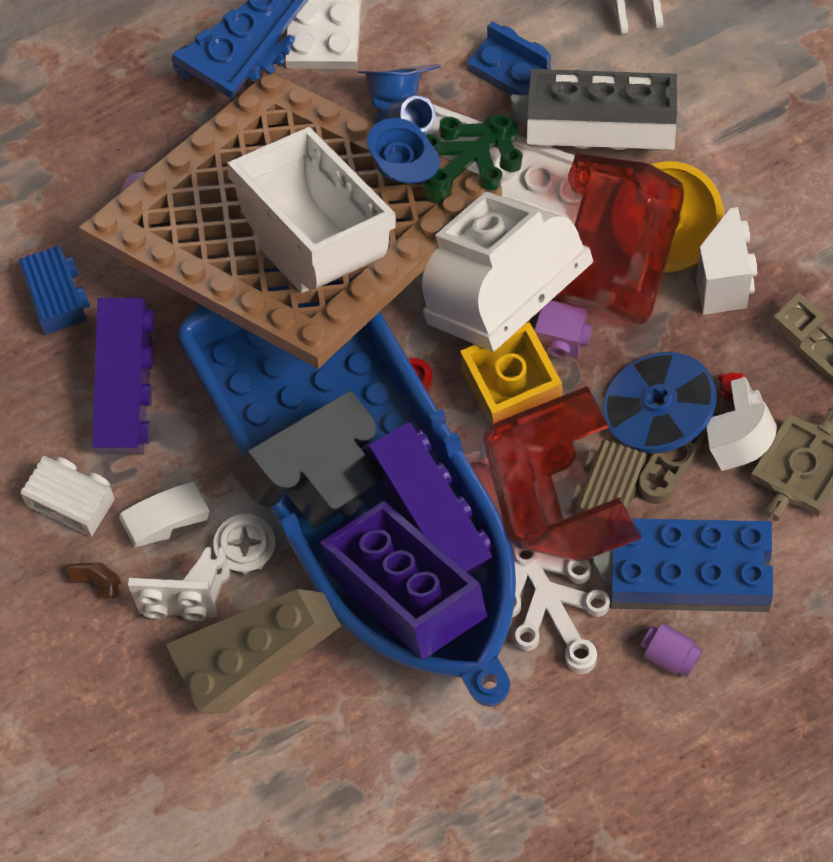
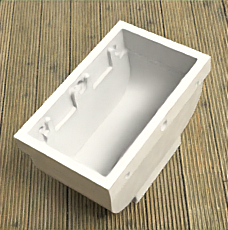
M310 127L227 162L228 177L235 184L237 198L245 218L260 239V250L301 294L308 290L319 288L385 256L388 249L390 230L396 228V213Z
M485 191L435 235L439 247L429 258L423 272L422 291L426 307L422 311L427 325L494 352L593 263L590 249L582 245L577 229L569 219L510 197H501Z

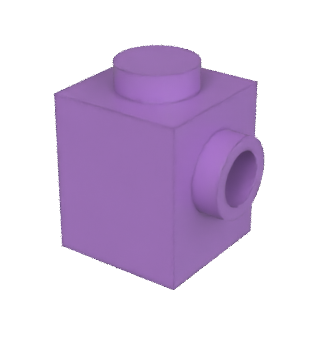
M550 301L540 310L534 331L544 350L550 355L557 358H567L569 356L578 359L581 347L589 346L593 325L588 324V309Z

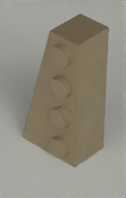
M296 589L169 642L166 646L198 712L226 714L340 628L341 625L323 592Z

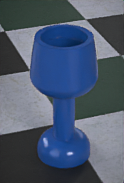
M409 95L398 98L390 108L378 112L373 122L378 123L389 118L406 119L416 124L425 134L434 124L436 112L433 104L426 97Z

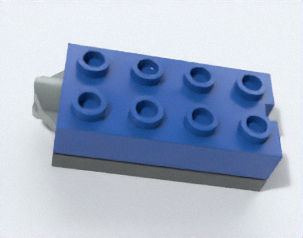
M613 518L612 537L594 550L593 573L612 587L611 609L770 612L773 598V565H769L772 555V521Z

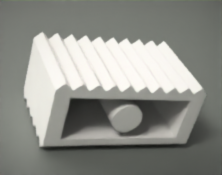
M43 456L37 464V468L34 469L33 474L29 477V481L26 482L25 487L21 490V496L26 506L34 509L36 512H40L42 515L53 518L55 521H59L69 528H73L75 531L92 537L115 500L109 487L110 483L96 473H90L89 476L77 472V467L65 458L57 457L54 461Z

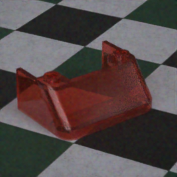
M588 386L492 424L484 434L483 442L506 534L513 545L519 549L572 561H584L642 539L636 524L620 497L563 519L551 475L559 473L572 465L576 458L574 441L609 428L608 422Z

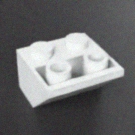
M738 207L729 209L700 246L696 284L703 315L746 309L749 294L755 292L753 276H757V263L754 253L748 254L746 243H750L749 226L747 220L741 221Z

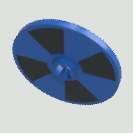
M676 352L650 354L626 366L611 382L604 399V419L613 437L625 447L636 449L639 452L643 451L644 453L671 451L693 440L707 426L716 406V387L709 371L695 358ZM659 398H661L662 401H665V403L661 406H658V404L654 403Z

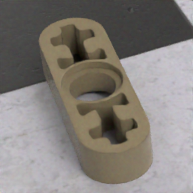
M707 426L693 440L681 446L687 453L684 460L672 462L667 459L665 452L652 455L639 479V492L644 500L652 504H661L670 499L708 438ZM663 468L667 471L663 480L664 488L658 487L655 491L651 490L650 481L655 482Z

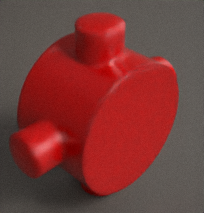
M730 372L726 375L721 373L718 377L721 381L719 396L722 399H733L731 381L746 376L742 372L739 374Z

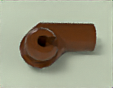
M103 563L69 564L70 583L93 582L96 586H99L98 594L103 599H112L119 595L118 585L121 584L120 578L107 565Z

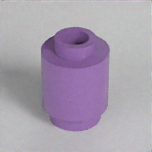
M662 623L658 629L651 626L640 645L646 649L644 658L676 676L680 673L685 677L689 676L703 649L695 645V640L665 623Z

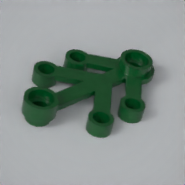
M500 114L485 119L483 123L461 124V121L455 117L442 118L439 123L438 134L442 139L449 142H441L435 135L426 134L425 136L437 151L438 156H458L443 169L439 168L433 177L423 182V196L427 200L437 203L443 202L447 197L452 196L453 180L475 161L480 173V187L485 190L498 189L501 186L502 171L493 165L489 149L492 146L499 149L501 154L499 166L501 169L507 172L520 170L523 154L513 146V140L518 136V124L508 116ZM459 137H479L473 141H453Z

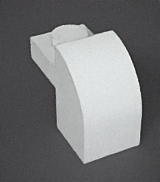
M746 377L731 381L735 411L714 416L707 424L709 449L721 471L745 465L758 459L769 449L776 435V423L766 403L763 402L759 390H752Z

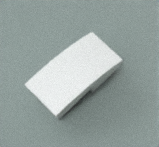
M190 482L158 493L131 506L120 513L119 519L135 548L169 539L172 529L206 521L210 510L196 484Z

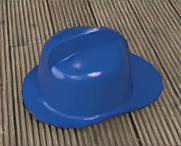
M421 65L385 72L358 71V73L366 74L368 92L373 107L376 109L390 108L394 101L400 97L417 95L421 72L440 68L441 65Z
M400 118L384 119L376 123L369 131L367 138L368 148L374 158L377 170L384 177L402 183H418L433 177L439 170L440 158L437 151L431 145L424 132L409 120Z

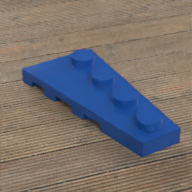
M248 0L237 10L232 9L222 17V21L209 31L205 29L197 35L195 41L185 49L181 47L173 53L172 62L232 99L308 0Z

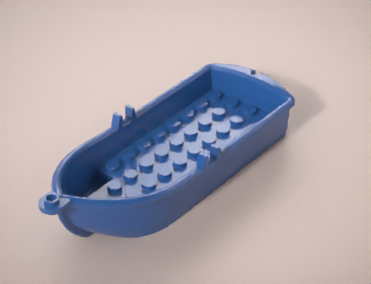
M278 268L264 269L265 273L280 271ZM342 280L331 281L323 286L342 284ZM288 285L267 287L268 292L288 290ZM318 302L298 304V308L319 306ZM199 304L180 325L178 339L242 457L250 449L350 390L372 416L376 425L375 435L361 448L366 456L369 444L408 422L412 424L415 431L421 429L425 433L432 447L428 451L436 464L441 462L446 467L452 479V483L449 484L456 498L462 496L466 500L473 514L469 519L477 531L482 529L487 534L493 545V550L490 551L492 559L489 565L470 575L480 583L487 617L423 661L329 575L320 544L322 540L382 501L387 502L401 515L399 509L402 506L399 499L396 501L389 500L382 489L383 484L381 481L362 499L364 504L346 518L340 513L318 528L313 527L287 494L277 505L271 506L270 509L316 592H323L338 621L361 644L381 657L401 666L435 675L461 678L471 697L478 704L490 707L502 703L510 692V679L498 656L512 621L516 593L515 562L509 536L497 508L463 453L458 433H451L446 424L445 411L443 408L438 410L381 312L374 316L330 359L317 369ZM489 681L496 684L492 689L483 687Z

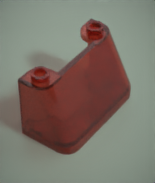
M575 153L572 167L568 173V181L572 191L581 196L582 200L574 226L577 229L582 245L589 247L593 263L551 301L585 308L590 313L625 322L644 324L649 320L654 310L684 201L683 185L677 178L649 163Z

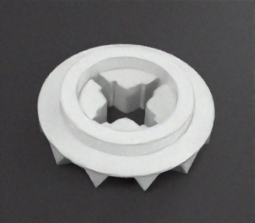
M252 514L233 516L223 522L215 534L214 551L216 557L218 556V548L221 547L225 552L226 563L230 568V572L234 570L246 575L249 571L255 569L262 570L263 565L269 559H273L276 545L275 535L271 526L261 517ZM244 532L247 533L250 543L256 544L249 547L245 557L241 553L240 547H234L241 544Z

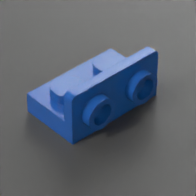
M491 21L487 26V38L467 62V69L510 95H528L531 69H551V55L541 44L531 43L518 36L512 28L500 26Z

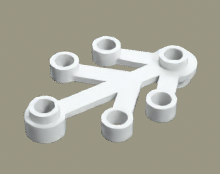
M522 537L513 541L511 547L516 572V606L514 607L512 617L518 615L521 610L520 595L527 577H529L535 588L525 622L517 628L515 633L517 646L525 651L533 650L538 646L539 628L545 610H547L567 646L565 650V663L569 670L576 674L590 672L596 665V648L590 641L581 639L562 603L585 609L590 615L600 617L609 610V596L602 590H593L590 593L550 582L544 572L546 570L566 575L573 583L583 584L591 576L589 561L583 557H576L570 561L546 554L543 545L531 537ZM524 550H529L534 555L526 560L522 559L519 554ZM576 566H582L586 569V573L576 575L572 572V569ZM598 598L603 600L605 605L601 608H594L590 602ZM525 632H530L535 638L531 642H524L520 639V636ZM579 648L585 649L588 652V656L579 659L574 655V651Z

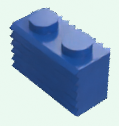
M56 245L54 248H48L46 251L42 250L40 253L27 255L26 258L21 257L18 260L44 335L87 321L83 309L90 307L83 286L75 288L72 278L79 276L72 255L64 257L61 246Z

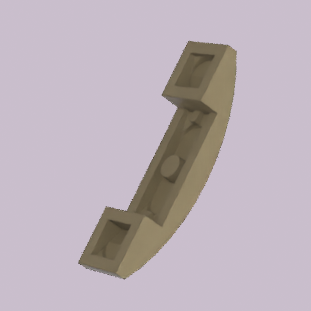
M798 292L774 315L773 321L798 352L833 384V329L825 323L827 316Z

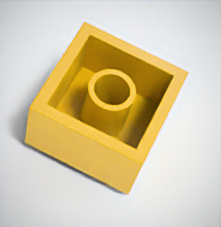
M530 321L525 323L494 352L478 345H473L460 351L461 371L493 433L562 404V382Z

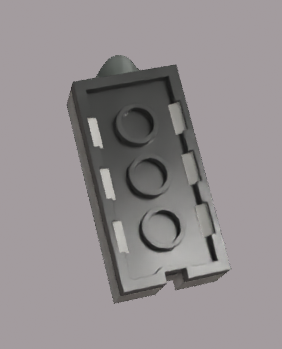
M531 69L529 94L511 95V119L517 124L527 125V144L540 147H552L554 145L574 146L580 149L610 147L615 150L627 148H643L651 151L675 150L677 74Z

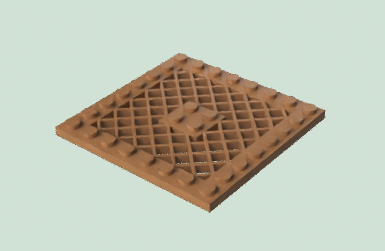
M266 73L79 227L80 239L319 369L424 271L429 258L439 247L435 235L485 191L502 197V186L496 190H485L479 185V174L466 169L453 180L452 196L447 197L443 202H415L414 199L425 198L422 194L423 182L403 183L404 185L385 187L386 183H396L398 181L384 177L377 170L374 158L369 151L367 144L368 133L376 123L275 73ZM276 124H287V125H288V126H282V127H271V128H268V125H276ZM310 127L335 153H345V155L339 157L354 172L358 168L374 167V170L358 171L355 173L367 185L377 184L378 188L371 189L396 213V219L411 217V221L396 222V228L390 230L388 249L383 258L334 280H342V284L321 286L301 294L281 271L265 273L264 269L277 267L265 254H262L260 239L245 218L239 201L227 202V199L237 198L234 183L224 184V181L231 180L228 177V166L222 167V164H227V162L271 144V142L278 141ZM265 143L263 146L245 147V144ZM439 156V168L443 169L451 161ZM218 182V185L198 187V184ZM407 199V203L388 204V201ZM221 200V203L200 205V201ZM194 202L192 206L174 207V204ZM239 216L240 219L230 220L229 217ZM223 217V221L203 223L202 220ZM197 220V223L176 225V222ZM170 222V226L149 228V224ZM252 233L253 235L250 237L232 238L233 234ZM226 235V239L205 241V237ZM199 238V242L178 244V240ZM255 251V255L235 257L234 254L239 252ZM218 254H228L229 257H227V258H217V259H208L207 256H208V255H218ZM258 269L257 274L237 275V271ZM288 285V290L269 292L267 290V287ZM318 302L319 305L298 308L299 303Z

